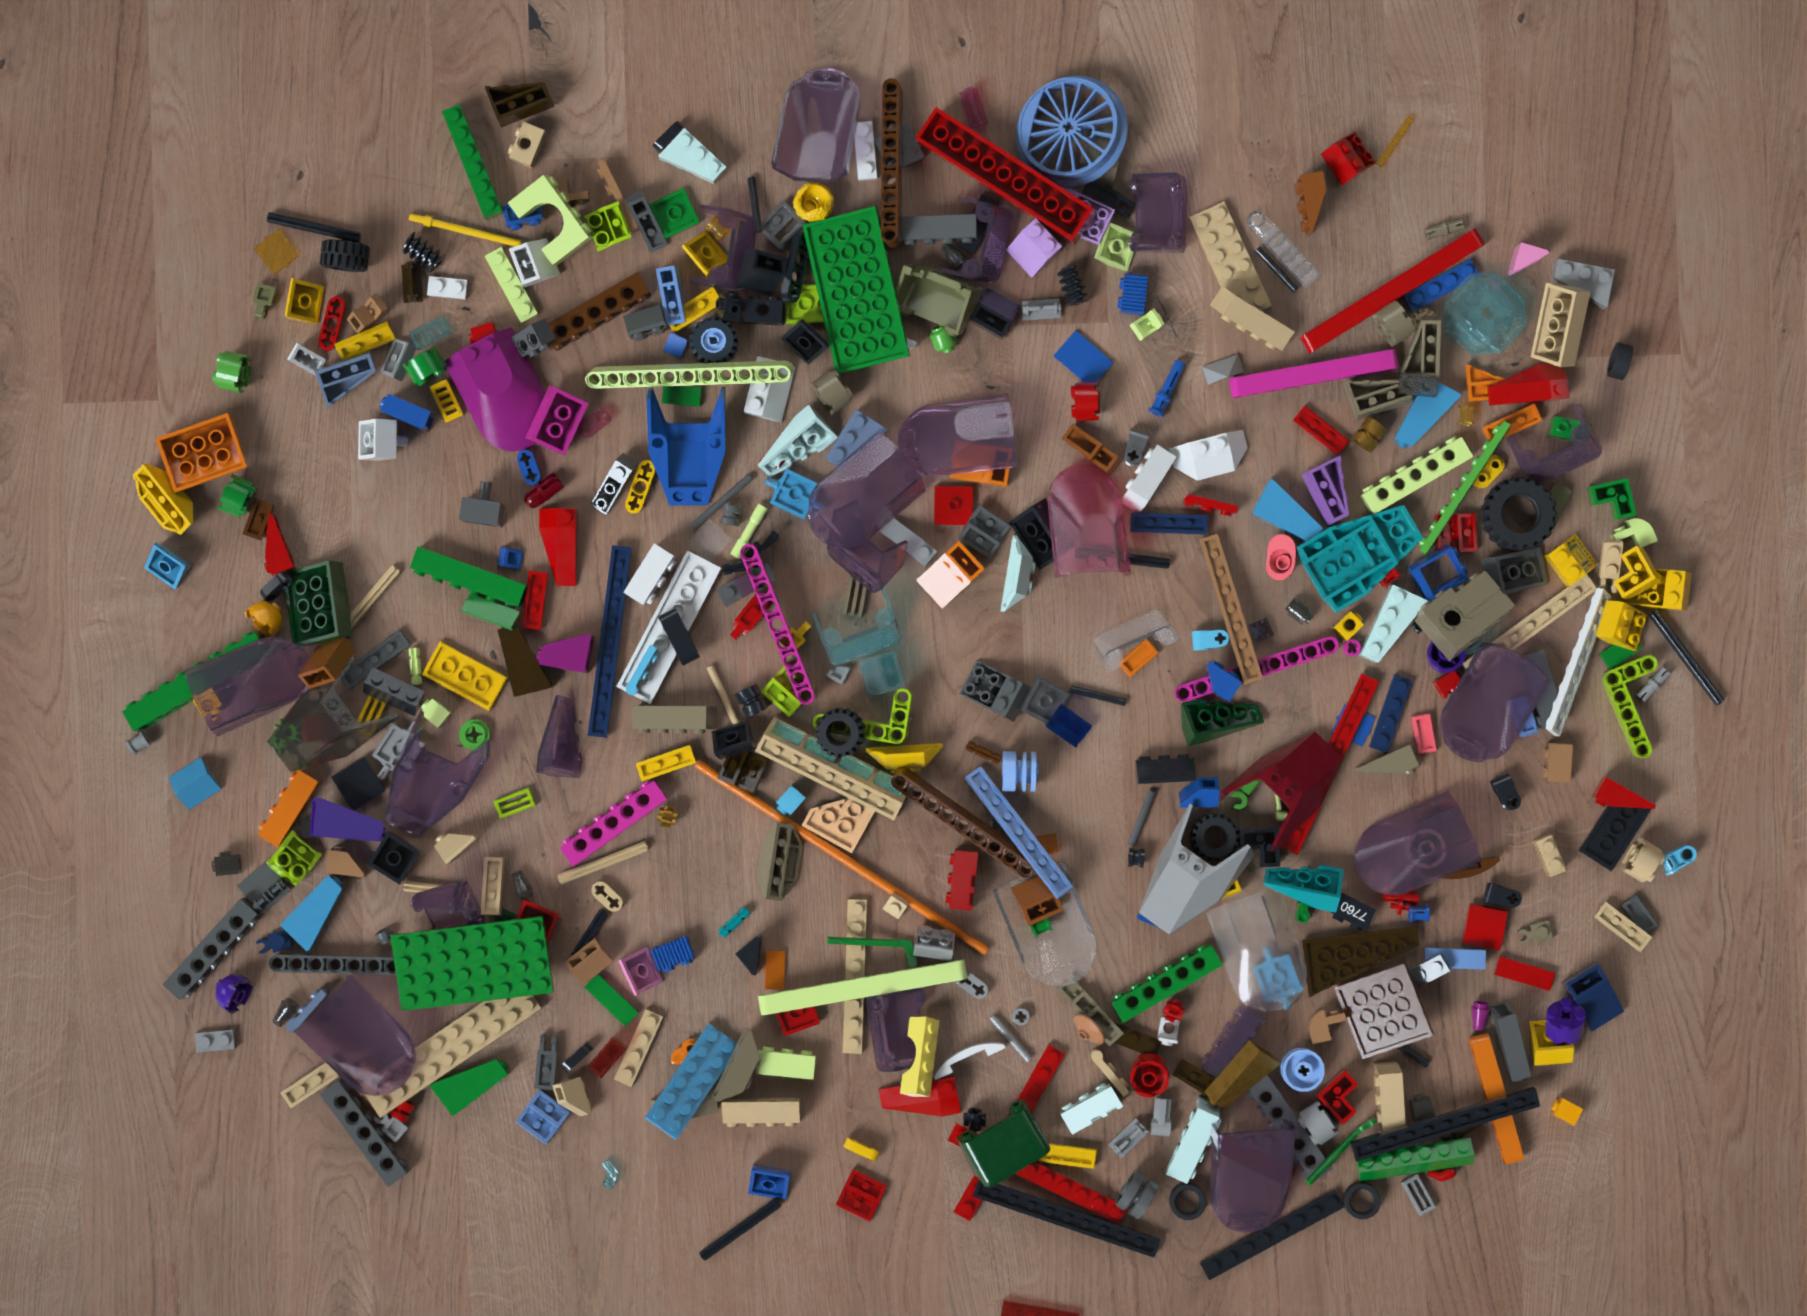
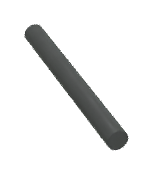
M747 474L695 519L691 526L696 530L753 480L750 475Z

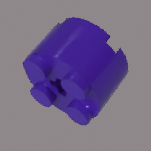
M1563 998L1561 1001L1552 1003L1546 1013V1035L1550 1040L1561 1044V1042H1568V1044L1578 1042L1584 1033L1586 1012L1569 998Z

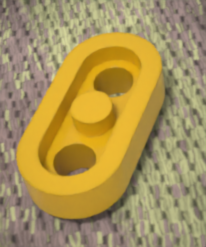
M1497 455L1491 456L1479 476L1483 475L1485 477V481L1480 482L1478 476L1473 486L1479 489L1487 487L1503 471L1505 466L1504 460ZM1493 461L1498 463L1497 468L1492 467Z

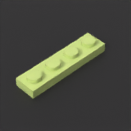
M502 247L485 255L488 264L520 322L523 324L539 315Z

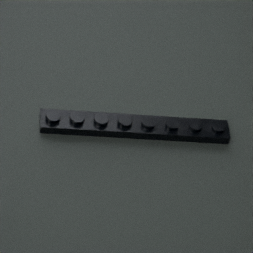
M1334 1189L1199 1263L1207 1278L1211 1280L1344 1208V1205Z

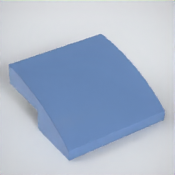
M539 1089L515 1122L546 1145L570 1112Z

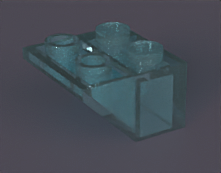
M895 650L858 661L869 698L905 687Z

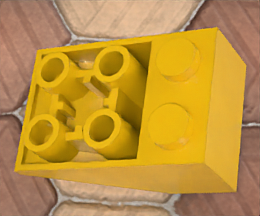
M1656 569L1662 581L1634 598L1625 600V603L1634 606L1688 611L1692 573Z

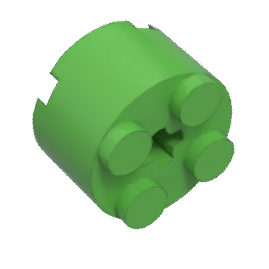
M230 351L219 353L217 356V371L213 373L212 381L216 383L219 389L243 393L244 390L242 388L248 386L251 378L252 366H248V361H252L251 357Z

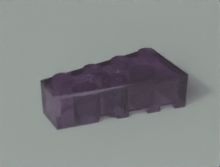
M1246 1004L1239 1005L1233 1013L1235 1017L1232 1022L1228 1021L1222 1029L1224 1031L1221 1038L1217 1037L1212 1044L1213 1050L1210 1054L1206 1053L1201 1060V1063H1203L1201 1067L1216 1078L1247 1043L1246 1041L1254 1038L1259 1028L1257 1025L1259 1023L1264 1024L1267 1020Z

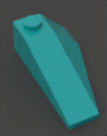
M1325 865L1308 869L1307 866L1292 870L1289 867L1266 868L1263 885L1316 909L1336 913L1341 897L1344 869Z

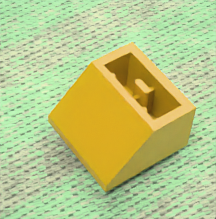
M1606 600L1596 637L1607 643L1637 651L1647 615L1625 602Z

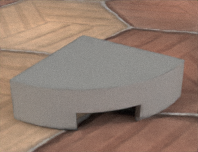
M847 666L835 667L826 674V677L843 685L851 668Z

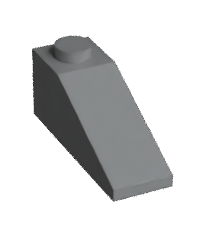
M891 517L880 531L924 567L927 566L937 553L933 547L894 517Z

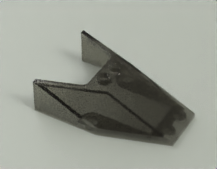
M354 656L351 657L336 681L308 689L302 693L267 741L290 772L347 757L391 727L400 717L397 713L360 723L335 692V686L355 660Z

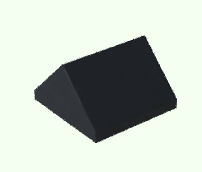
M802 317L780 338L808 365L830 346Z
M748 720L712 731L714 754L719 760L756 749Z
M757 935L736 952V956L749 972L755 976L758 974L762 935Z

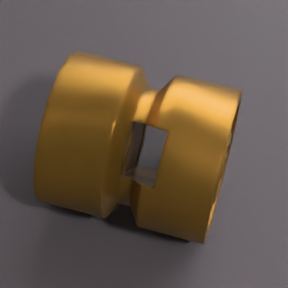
M1366 417L1361 424L1362 429L1357 430L1351 439L1361 448L1372 453L1378 445L1377 440H1381L1384 437L1387 429L1376 420Z

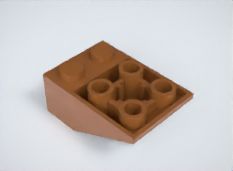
M1323 171L1302 174L1294 183L1295 194L1299 195V202H1297L1299 214L1302 213L1303 221L1300 222L1302 233L1305 232L1306 237H1309L1314 230L1326 193Z

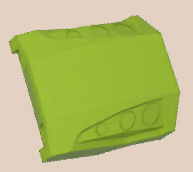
M619 201L584 216L592 230L597 252L632 238Z
M291 831L266 863L270 869L293 885H298L314 867L322 853L314 850L300 839L294 831Z

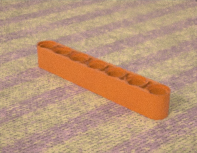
M1483 1033L1469 1037L1470 1048L1485 1100L1506 1095L1489 1034ZM1512 1115L1492 1121L1504 1165L1523 1161L1524 1156Z

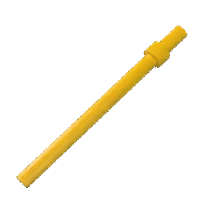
M413 213L409 215L410 221L422 223L426 227L431 228V226L511 246L522 244V240L433 219V216H421Z

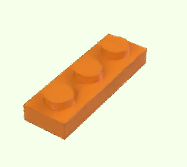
M1534 403L1481 429L1486 439L1491 441L1495 435L1492 432L1498 423L1502 425L1506 421L1511 424L1510 429L1504 436L1506 438L1543 420Z

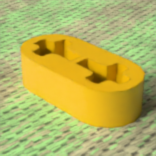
M849 1137L846 1138L843 1145L846 1149L873 1161H877L880 1154L878 1150Z

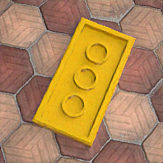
M442 641L437 645L422 673L423 676L488 711L491 710L508 679L505 675Z

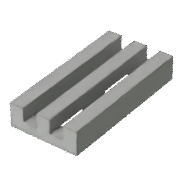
M1418 1173L1407 1178L1405 1181H1401L1419 1216L1437 1208ZM1414 1180L1418 1181L1431 1206L1427 1207L1413 1182ZM1408 1183L1412 1186L1424 1210H1420L1407 1186Z

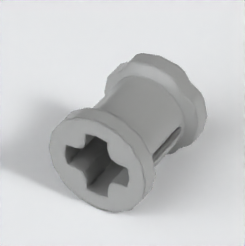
M143 731L139 732V735L132 740L125 741L133 755H136L142 748L151 746L148 737Z

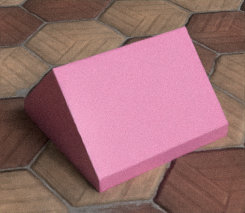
M1521 242L1514 248L1507 272L1508 276L1510 277L1541 260L1549 254L1548 250Z
M648 947L619 960L635 996L663 982Z

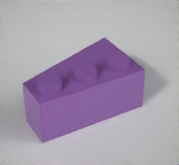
M1341 455L1302 474L1304 482L1326 526L1349 516L1347 496L1343 483L1344 476L1340 463Z

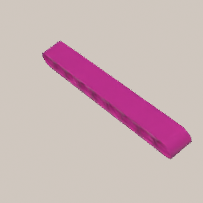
M1396 349L1234 377L1229 379L1232 398L1395 370L1399 369Z
M745 544L740 550V556L797 699L802 704H810L814 700L815 691L760 553L754 544ZM746 547L754 549L753 557L748 558L744 555ZM753 565L761 567L760 575L752 574L751 567ZM760 583L768 585L769 590L767 593L759 592L758 585ZM767 601H773L776 604L774 611H768L765 608ZM774 619L782 620L783 627L781 629L773 627L772 622ZM781 637H788L790 645L787 647L781 646L779 642ZM788 655H795L797 663L794 665L787 662ZM797 672L802 673L804 681L796 682L794 674ZM808 690L812 695L811 699L803 700L801 692Z
M1325 637L1258 659L1262 677L1333 654L1338 650L1339 644L1334 637ZM1327 640L1332 641L1334 644L1331 651L1326 650L1324 647V643ZM1309 646L1315 648V655L1313 657H1309L1306 654V649ZM1290 652H1294L1297 655V661L1294 663L1288 660ZM1272 658H1276L1279 661V666L1276 669L1270 667L1269 662ZM1237 666L1225 671L1227 673H1229L1230 671L1234 672L1235 670H1239V667ZM1209 676L1179 685L1174 691V697L1180 702H1186L1213 693ZM1199 682L1206 684V691L1203 693L1197 691L1196 686ZM1181 688H1185L1188 691V696L1185 699L1180 698L1178 695V691Z

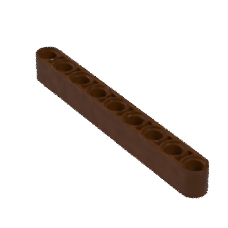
M894 78L885 80L882 86L881 238L891 248L897 247L902 240L903 90ZM897 87L894 92H889L890 88ZM896 105L894 110L889 111L890 106ZM896 123L893 129H888L890 124ZM891 142H896L895 146L888 147ZM891 160H896L894 165L888 166ZM896 178L893 184H888L890 179ZM890 197H896L893 202L888 203ZM896 215L894 220L887 221L889 216ZM890 234H895V237L892 240H887V237Z
M898 767L895 770L891 779V784L895 789L1021 877L1028 878L1033 875L1035 870L1032 866L1031 868L1023 866V864H1030L1011 840L908 768ZM897 776H902L905 778V780L901 781L897 778ZM913 787H918L921 791L917 792ZM928 798H934L937 802H930ZM944 809H949L952 813H946ZM960 820H965L968 824H962ZM976 831H981L984 835H978ZM991 842H997L1000 846H993ZM1007 853H1012L1015 857H1009Z

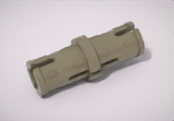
M1460 218L1448 223L1444 221L1440 225L1424 228L1425 234L1433 232L1432 234L1425 235L1427 240L1439 236L1446 237L1453 232L1465 230L1464 225L1456 227V225L1462 224L1463 220Z

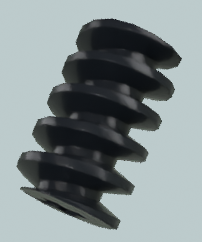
M414 231L407 238L402 252L404 254L409 253V258H415L416 263L421 262L423 268L428 266V272H432L439 267L446 254L440 257L439 249L433 252L434 245L427 248L428 241L426 240L421 243L422 236L415 239L416 232Z
M1079 264L1064 267L1057 273L1058 277H1063L1059 280V283L1065 284L1061 288L1063 292H1067L1063 297L1064 299H1070L1065 303L1066 306H1077L1090 301L1083 299L1088 293L1081 292L1086 286L1079 285L1084 280L1083 278H1077L1082 273L1081 271H1075Z

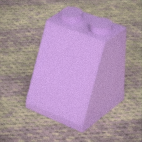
M1035 218L1020 232L1006 251L1033 278L1060 253L1062 246Z

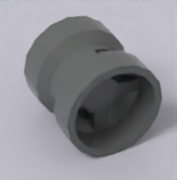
M724 504V515L721 517L720 523L739 527L740 521L738 518L742 512V507Z

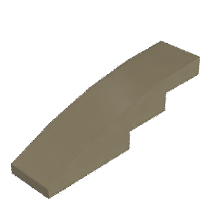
M1071 975L1056 987L1079 1014L1088 1016L1101 1028L1105 1036V1042L1109 1047L1124 1034Z

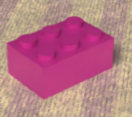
M549 386L525 438L565 456L589 403L556 387Z

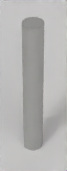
M995 1014L992 1015L989 1020L1026 1062L1031 1060L1032 1056L999 1018Z

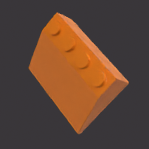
M230 413L155 438L174 493L248 468L233 416Z

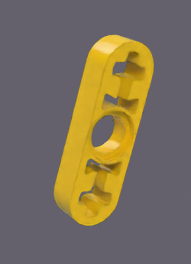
M644 460L639 464L626 499L625 507L632 514H637L642 510L656 470L650 460ZM650 464L652 472H647L646 478H650L649 481L638 478L639 474L641 476L644 474L642 466ZM640 481L646 484L645 491L641 493L635 489L636 483ZM632 493L643 496L642 500L640 498L637 500L639 508L631 510L629 503L634 502L635 496H631Z

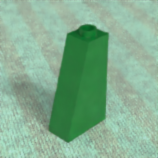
M496 1058L438 1080L431 1084L430 1088L453 1117L510 1073L508 1071L510 1067L504 1059Z

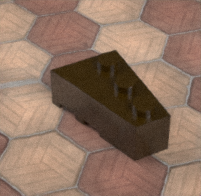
M545 82L526 83L516 86L502 85L501 87L484 86L501 128L555 107Z

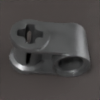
M1130 429L1124 455V461L1128 466L1134 467L1140 463L1148 440V432ZM1135 453V457H1137L1138 459L1130 461V457L1128 455Z

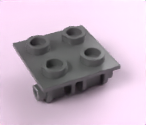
M266 861L237 885L250 900L252 907L262 915L291 890L284 880L270 869Z

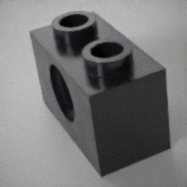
M749 296V299H744V324L782 326L783 301L779 300V297H768V300H761L760 296ZM761 306L769 308V312L766 315L758 313V309Z

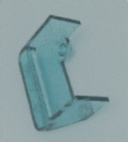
M884 587L880 589L887 606L879 609L876 613L875 618L878 626L842 639L838 630L834 628L822 630L816 613H812L828 658L833 665L840 666L900 642L901 631Z

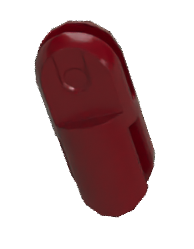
M553 472L529 490L524 496V501L530 508L539 507L561 491L564 485Z

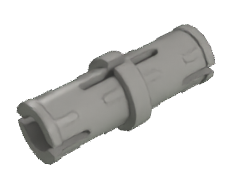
M1661 667L1651 679L1649 678L1646 681L1647 684L1636 694L1638 698H1641L1642 702L1645 703L1655 691H1658L1660 689L1659 686L1671 675L1668 671L1665 672L1666 669L1664 667Z

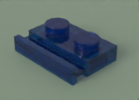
M1062 703L1051 716L1050 721L1045 724L1046 728L1075 748L1092 728V724Z

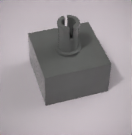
M480 481L478 498L462 497L460 521L501 528L505 505L490 500L491 482Z

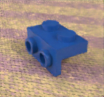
M509 204L502 206L506 227L508 229L511 228L512 231L520 230L523 228V225L527 224L536 226L545 220L542 206L526 218H518Z

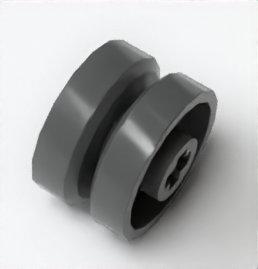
M1135 1169L1126 1180L1115 1201V1206L1122 1210L1130 1206L1129 1214L1136 1219H1139L1149 1207L1160 1183L1152 1178L1144 1183L1145 1174L1138 1169Z

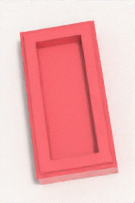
M1431 713L1412 716L1411 721L1417 754L1437 751Z

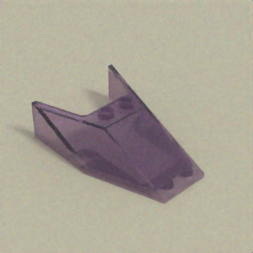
M420 711L393 768L385 815L386 823L418 837L464 800L489 759L490 741L486 740L462 761L454 763L421 748L419 743L423 728V711Z

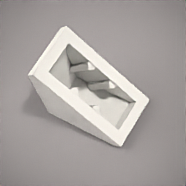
M298 343L295 344L287 359L315 376L314 371L322 368L326 362V359Z

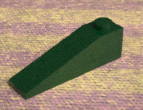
M1206 699L1181 703L1182 731L1188 746L1205 743L1264 723L1259 706L1256 704L1223 703V701L1209 702Z

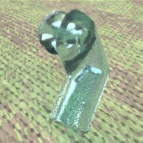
M608 1159L601 1164L606 1171V1176L602 1183L605 1189L613 1188L618 1178L617 1170Z

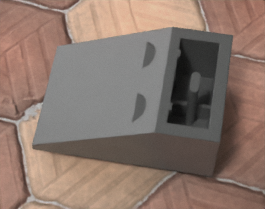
M977 660L959 694L1014 722L1030 687Z

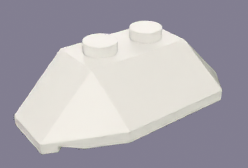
M1238 430L1170 448L1169 452L1176 456L1173 468L1198 481L1235 471L1248 447L1243 430Z

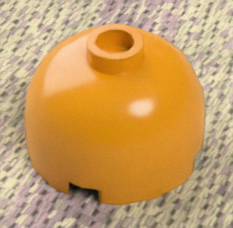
M258 601L249 606L244 612L247 619L250 617L253 619L252 625L267 637L273 638L282 627L283 617L280 613L281 608L274 602L270 604L267 601Z

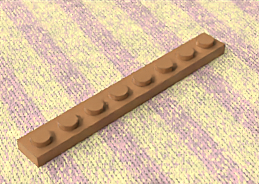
M1215 534L1199 539L1243 683L1248 685L1261 681L1263 677L1219 535Z

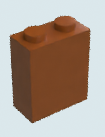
M345 636L320 644L307 660L298 676L309 689L336 681L356 650Z

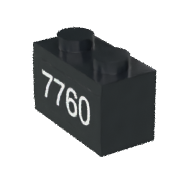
M1341 892L1336 913H1330L1334 914L1333 919L1341 923L1346 920L1351 923L1349 927L1360 932L1361 928L1367 929L1376 909Z

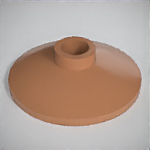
M1083 1014L1074 1016V1024L1079 1031V1036L1083 1040H1088L1098 1045L1105 1041L1103 1031L1091 1018Z

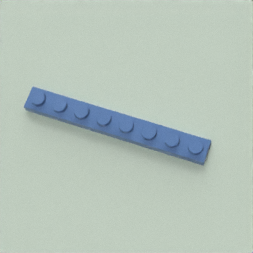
M980 766L965 777L966 782L1056 899L1072 890L1073 885Z

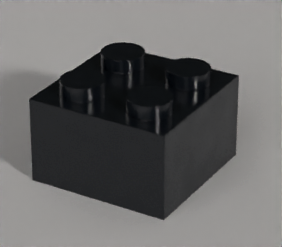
M388 831L367 865L401 885L408 877L423 851L392 831Z

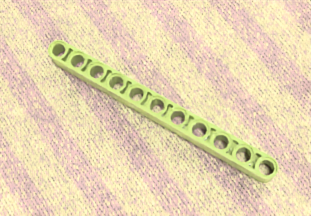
M785 360L606 366L591 369L585 381L590 388L594 389L778 383L789 380L794 372V366L791 362ZM780 368H785L788 371V375H783L780 372ZM742 369L748 370L750 376H745L742 373ZM761 369L768 370L769 375H763ZM723 370H728L731 376H725ZM686 371L692 372V374H693L694 377H693V378L687 377V375H686L685 372H686ZM704 371H710L712 377H707ZM667 372H672L675 378H669ZM629 373H634L637 376V380L631 379ZM648 373H653L656 376V379H651L648 376ZM592 374H596L600 381L594 380ZM611 374H616L618 380H613Z
M965 959L759 995L758 1001L761 1015H768L968 979Z

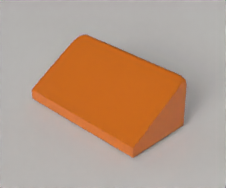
M766 950L765 989H784L785 951Z

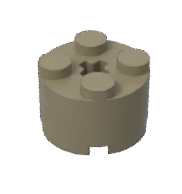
M1397 301L1389 303L1371 315L1374 322L1379 325L1377 328L1378 333L1382 338L1387 337L1386 339L1391 347H1394L1415 332V327L1410 317H1406L1403 313L1405 310Z
M835 370L833 372L827 371L810 383V387L814 386L816 389L813 393L825 410L828 408L831 410L829 412L830 415H833L851 402L850 397L852 396L850 389L841 384V377Z

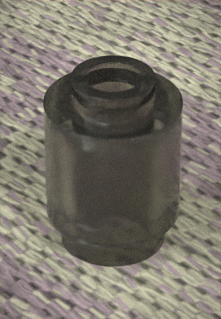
M1293 598L1285 609L1288 615L1300 625H1303V623L1308 624L1314 617L1311 614L1313 610L1300 599Z

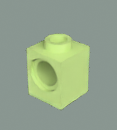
M433 698L431 701L427 699L421 706L423 710L420 714L437 728H441L452 714V712Z

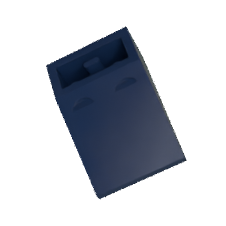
M1593 962L1561 982L1572 1001L1581 1006L1586 1012L1585 1022L1591 1032L1625 1012L1598 963Z

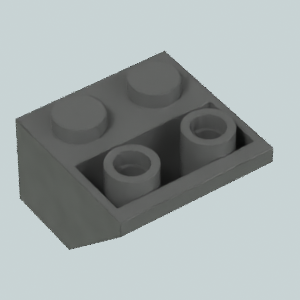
M660 305L623 316L628 336L631 340L634 339L635 342L646 339V335L649 334L654 336L665 333L664 330L668 329Z

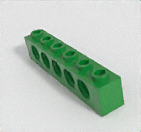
M1202 944L1196 948L1197 952L1190 955L1187 953L1180 957V962L1175 965L1170 963L1162 968L1163 972L1159 974L1154 972L1146 977L1147 981L1140 984L1137 982L1130 986V991L1125 994L1120 992L1114 995V1000L1111 1001V1004L1121 1021L1124 1023L1223 966L1212 945ZM1198 957L1204 960V965L1200 968L1194 966V960ZM1180 967H1185L1187 969V975L1185 977H1179L1177 975V971ZM1163 977L1171 979L1168 987L1161 986L1160 982ZM1148 986L1154 988V994L1150 997L1144 995V989ZM1130 996L1137 997L1138 1002L1135 1006L1127 1004Z

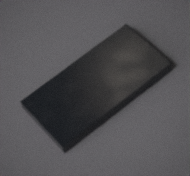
M1606 806L1578 851L1609 871H1612L1651 809Z

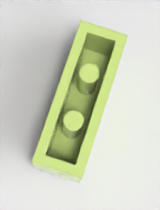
M763 1046L762 1049L758 1050L760 1065L756 1070V1074L814 1079L816 1055H813L812 1051L801 1050V1053H793V1049L782 1048V1051H774V1047Z

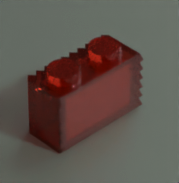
M612 1036L588 1064V1068L598 1077L602 1078L628 1047L617 1037Z

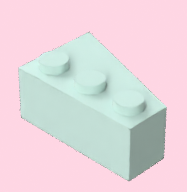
M1105 1083L1095 1087L1096 1091L1090 1095L1088 1092L1078 1098L1079 1101L1075 1104L1070 1102L1062 1107L1063 1111L1060 1114L1072 1134L1089 1126L1100 1117L1107 1116L1112 1110L1123 1107L1109 1083L1107 1085Z

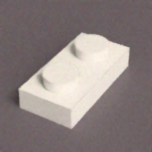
M429 276L427 295L466 300L468 280Z

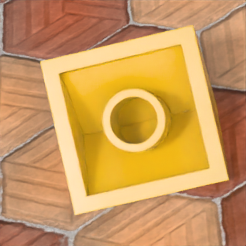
M707 231L682 245L685 253L707 279L730 261L729 257Z
M291 278L285 317L291 320L318 324L325 286Z

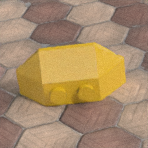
M144 463L133 474L139 499L162 528L177 532L180 535L183 534L193 524V502L183 490L174 493L167 471Z
M943 743L866 748V752L886 770H890V773H894L898 767H906L912 772H919L942 749Z

